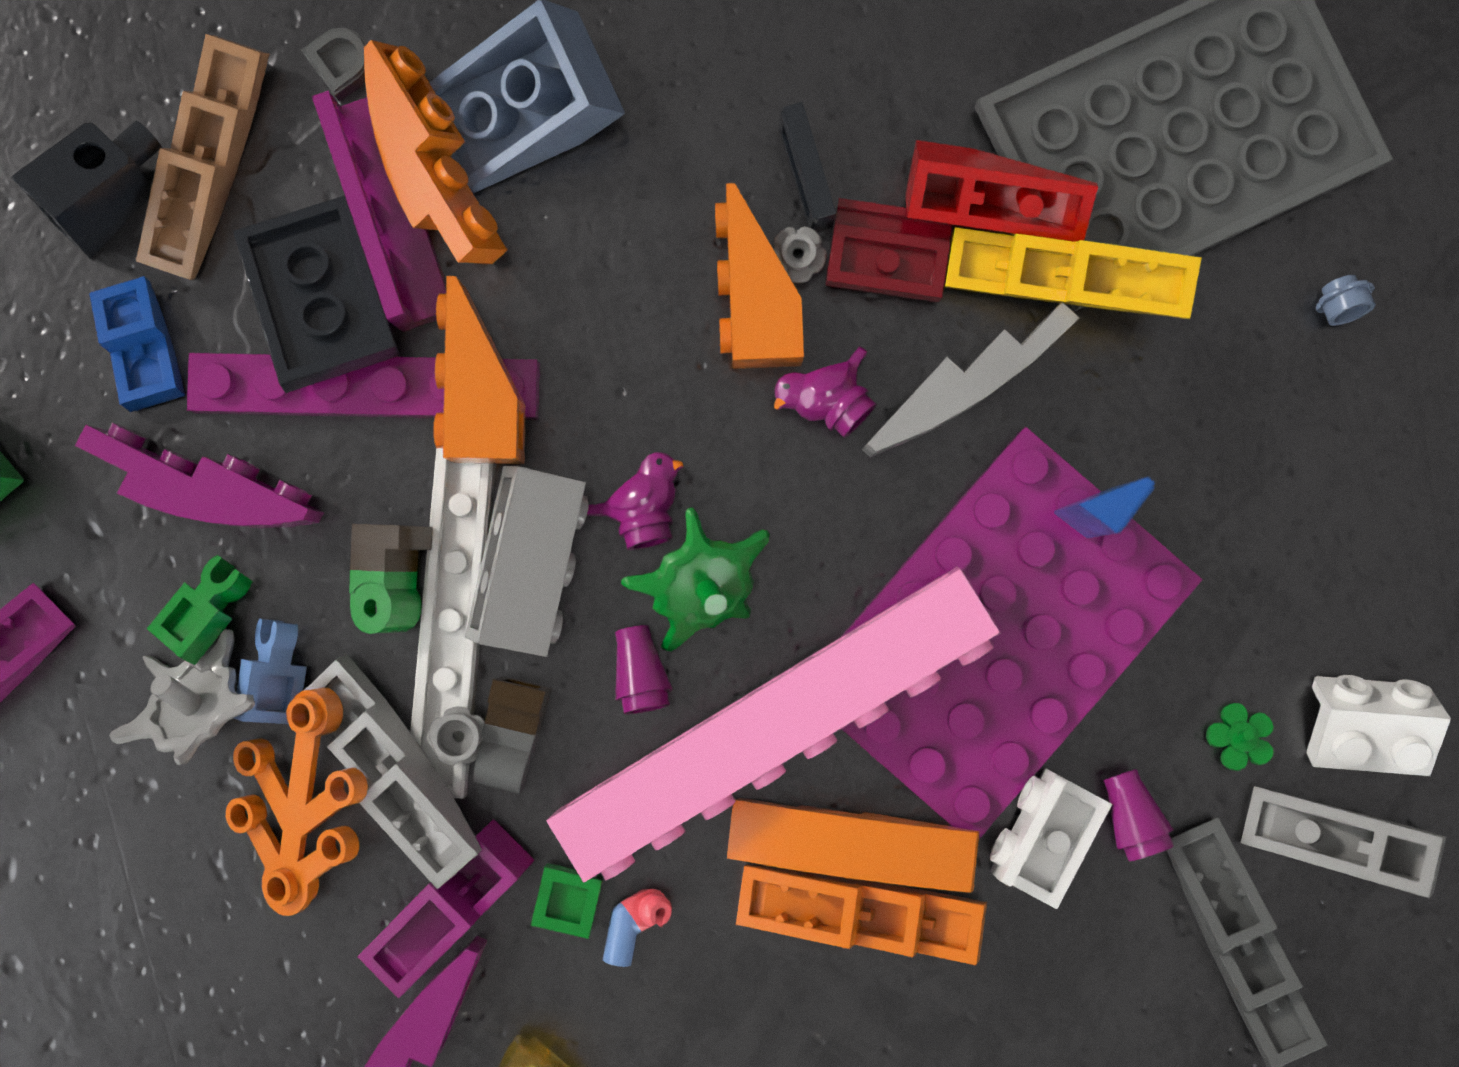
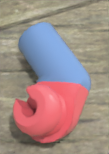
M642 889L614 906L610 916L603 954V961L605 963L620 967L631 966L637 934L655 924L662 927L669 921L672 914V906L660 890Z

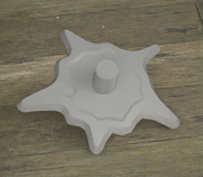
M225 629L220 634L216 645L208 654L202 656L195 666L184 661L178 667L171 668L153 656L144 655L142 658L145 666L155 677L151 684L152 695L149 698L147 707L133 721L118 727L110 733L109 736L112 742L123 744L152 738L157 751H174L175 763L177 765L187 764L197 748L204 741L216 736L220 728L227 721L251 710L255 705L253 695L237 694L235 692L237 675L235 669L229 667L235 642L233 630Z

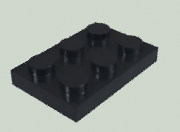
M345 195L233 231L278 382L285 393L400 356Z

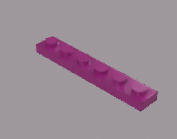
M189 353L187 411L195 414L435 418L437 412L444 413V389H438L436 385V357H394L285 393L279 385L270 354ZM502 359L526 405L525 420H538L539 361L537 359Z

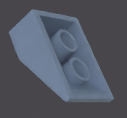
M537 0L429 82L436 95L441 97L452 109L455 117L453 123L465 140L450 157L457 161L465 170L468 176L467 185L472 193L478 192L582 144L625 114L578 11L547 0Z

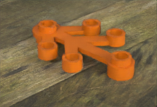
M326 687L299 692L287 707V722L291 729L296 732L289 788L275 763L274 749L266 739L257 738L240 742L233 754V761L237 771L243 776L254 775L283 830L281 845L266 820V805L257 795L252 794L231 800L226 808V821L234 832H247L265 867L262 876V890L265 900L275 912L284 916H291L304 911L318 893L319 877L334 866L352 861L359 852V839L355 831L348 826H339L322 832L317 840V850L304 858L307 835L342 808L363 801L368 791L365 775L357 768H347L332 772L326 779L325 790L312 799L321 736L335 732L343 719V706L339 696L333 690ZM253 752L255 753L256 763L253 760ZM344 780L349 786L348 795L344 790ZM245 808H246L247 813H248V819L246 818V815H245ZM336 839H337V840L339 841V843H340V847H341V852H340V853L338 852V850H337V848H336V844H335Z

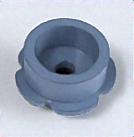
M1346 275L1337 278L1322 288L1324 296L1319 299L1316 310L1318 313L1324 312L1328 323L1332 326L1352 322L1375 308L1376 304L1371 295L1375 287L1373 283L1367 280H1358L1356 275Z

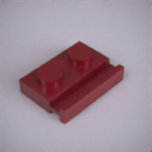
M839 198L825 285L939 302L943 295L952 224L907 218V209L904 207Z

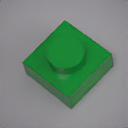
M547 863L544 867L531 926L589 939L604 877L596 875L583 882L576 869Z

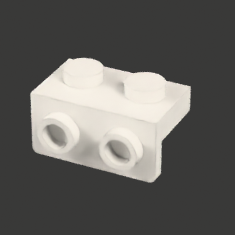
M1341 675L1337 678L1315 677L1312 689L1321 707L1306 752L1313 767L1421 776L1431 775L1451 718L1429 686L1407 679L1398 680L1397 682L1364 680L1353 675Z
M1044 768L1039 778L1032 776L1024 786L1017 803V807L1022 809L1012 830L1010 831L1005 828L996 839L990 853V860L994 862L990 872L1000 882L1010 887L1013 885L1058 909L1112 804Z

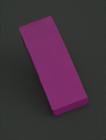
M494 819L475 836L482 850L438 889L430 882L357 956L398 999L472 927L480 916L534 862V859Z

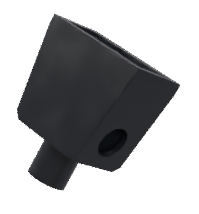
M137 120L114 140L106 136L94 123H84L16 172L11 178L43 215L90 259L149 199L151 187L139 168L155 155L162 146L150 131Z

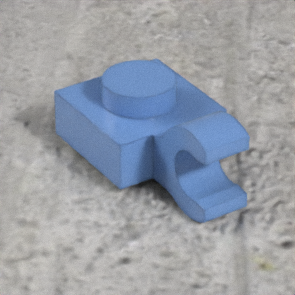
M259 618L255 631V645L259 658L258 660H241L236 691L237 694L253 695L255 705L251 710L234 719L243 722L288 724L286 718L287 707L294 697L303 691L307 668L306 666L291 664L293 650L298 637L297 624Z

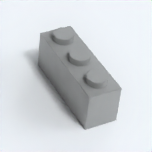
M503 466L465 638L481 645L547 657L550 644L557 642L562 629L563 614L561 610H558L562 588L570 584L575 570L576 558L575 554L571 552L575 529L580 530L588 512V498L583 495L586 482L520 466Z

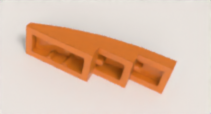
M747 798L735 799L736 802L733 804L727 859L858 880L968 893L973 892L980 831L868 812L854 814L807 805L794 807Z
M747 864L743 870L736 925L847 949L858 945L914 957L917 953L977 965L980 960L987 902L866 880Z

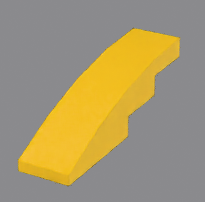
M955 227L952 233L944 287L1046 302H1063L1069 305L1190 319L1201 257L1083 240L1072 242L1023 234L1012 236Z

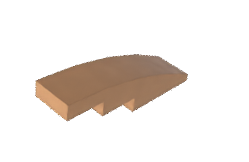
M205 35L193 92H182L171 148H160L136 262L189 280L196 278L218 226L239 167L255 114L269 53L215 35Z

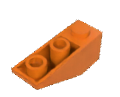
M728 183L726 184V202L715 203L716 238H728V260H717L718 296L730 295L731 318H719L721 353H732L733 369L801 366L804 358L802 298L736 184Z
M447 276L446 294H438L436 303L437 325L439 330H445V353H437L435 361L436 385L438 389H444V413L437 412L434 419L436 448H443V458L453 463L524 464L526 405L466 287L456 276Z

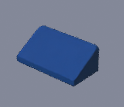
M1146 477L1118 485L1054 511V514L1086 538L1121 533L1153 491L1155 482Z

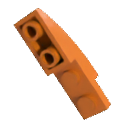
M370 40L364 47L365 84L369 113L385 171L409 222L416 229L438 230L457 262L493 264L508 250L496 232L498 227L495 219L489 211L479 204L467 185L468 176L465 170L457 161L450 157L465 142L453 123L455 117L452 109L441 97L436 95L424 75L426 69L423 62L413 51L405 46L398 47Z

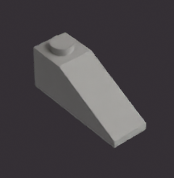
M1254 786L1241 843L1430 898L1434 893L1447 836Z

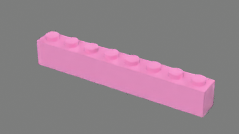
M957 566L565 804L546 821L583 882L599 873L602 874L605 880H609L635 863L636 860L632 853L649 843L652 844L655 850H659L685 833L682 823L699 813L703 815L705 820H709L729 808L736 802L732 793L750 782L758 790L778 779L786 772L782 763L800 752H803L807 759L822 753L838 741L834 732L854 721L858 728H862L880 718L889 711L885 701L906 690L909 696L913 697L927 690L941 679L937 670L958 658L961 665L964 666L982 657L994 647L989 639L1000 632L963 572Z

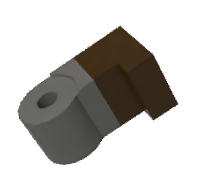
M504 676L493 679L487 702L489 707L482 731L483 741L475 764L473 783L521 794L530 770L552 688Z

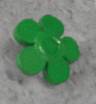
M1240 703L1229 704L1221 711L1223 723H1213L1207 728L1206 738L1210 746L1214 748L1228 746L1221 753V762L1230 770L1239 771L1244 769L1248 760L1255 765H1264L1273 757L1274 751L1270 743L1259 739L1269 736L1273 732L1274 727L1271 719L1264 713L1259 712L1248 718L1245 706Z

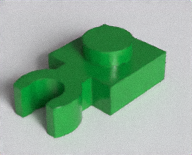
M216 555L203 568L201 583L195 589L184 582L147 627V630L178 657L195 666L232 620L223 611L228 603L241 599L248 592L253 581L234 569L235 567L231 563Z

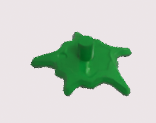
M693 507L687 508L686 541L681 548L665 554L661 566L655 571L622 578L621 584L625 588L653 596L655 600L652 608L659 615L667 617L669 620L670 628L662 641V650L671 652L683 644L696 631L704 628H715L726 619H747L750 617L751 609L746 601L754 585L750 567L754 559L769 542L770 533L768 530L761 529L745 540L733 543L711 540L706 537L697 512Z

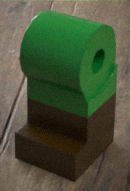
M352 524L349 593H351L350 610L355 626L362 632L368 634L400 633L409 631L416 625L422 610L421 597L416 590L418 550L432 549L433 527Z

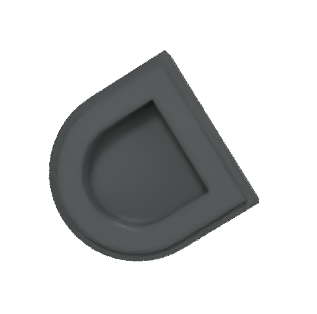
M334 28L323 33L301 49L302 53L339 102L365 84L364 47L367 43L357 32L348 28Z

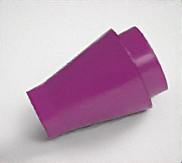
M640 625L616 631L615 701L622 702L624 714L645 713L670 706L668 692H671L673 688L651 638L650 627L648 625Z
M1137 769L1103 780L1108 792L1109 803L1112 804L1110 810L1117 849H1124L1129 862L1149 857L1174 847L1169 835L1174 829L1142 782Z

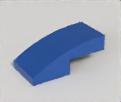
M143 276L90 292L98 342L110 353L120 405L131 413L185 396L175 351L151 282Z

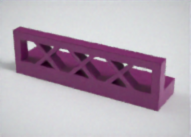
M329 91L312 96L386 319L402 332L436 321L438 294H446V281L428 229L413 228L396 197L376 143L367 97L340 106Z

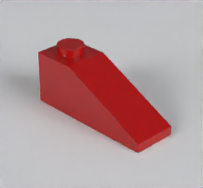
M916 140L905 195L907 218L1072 242L1084 241L1098 185L1092 181L973 148Z

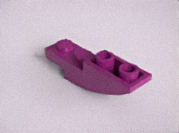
M113 422L109 430L85 425L75 444L76 447L127 472L117 494L146 507L178 517L228 526L284 528L319 523L324 512L308 505L312 497L310 493L283 480H279L274 488L256 479L260 471L258 467L231 454H227L223 462L202 456L199 464L165 448L161 456L142 447L146 437Z

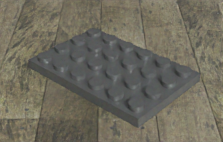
M1188 0L977 100L974 106L997 155L1097 183L1098 190L1084 241L1188 256L1198 254L1376 170L1393 160L1314 0ZM1071 305L1074 312L1085 307Z

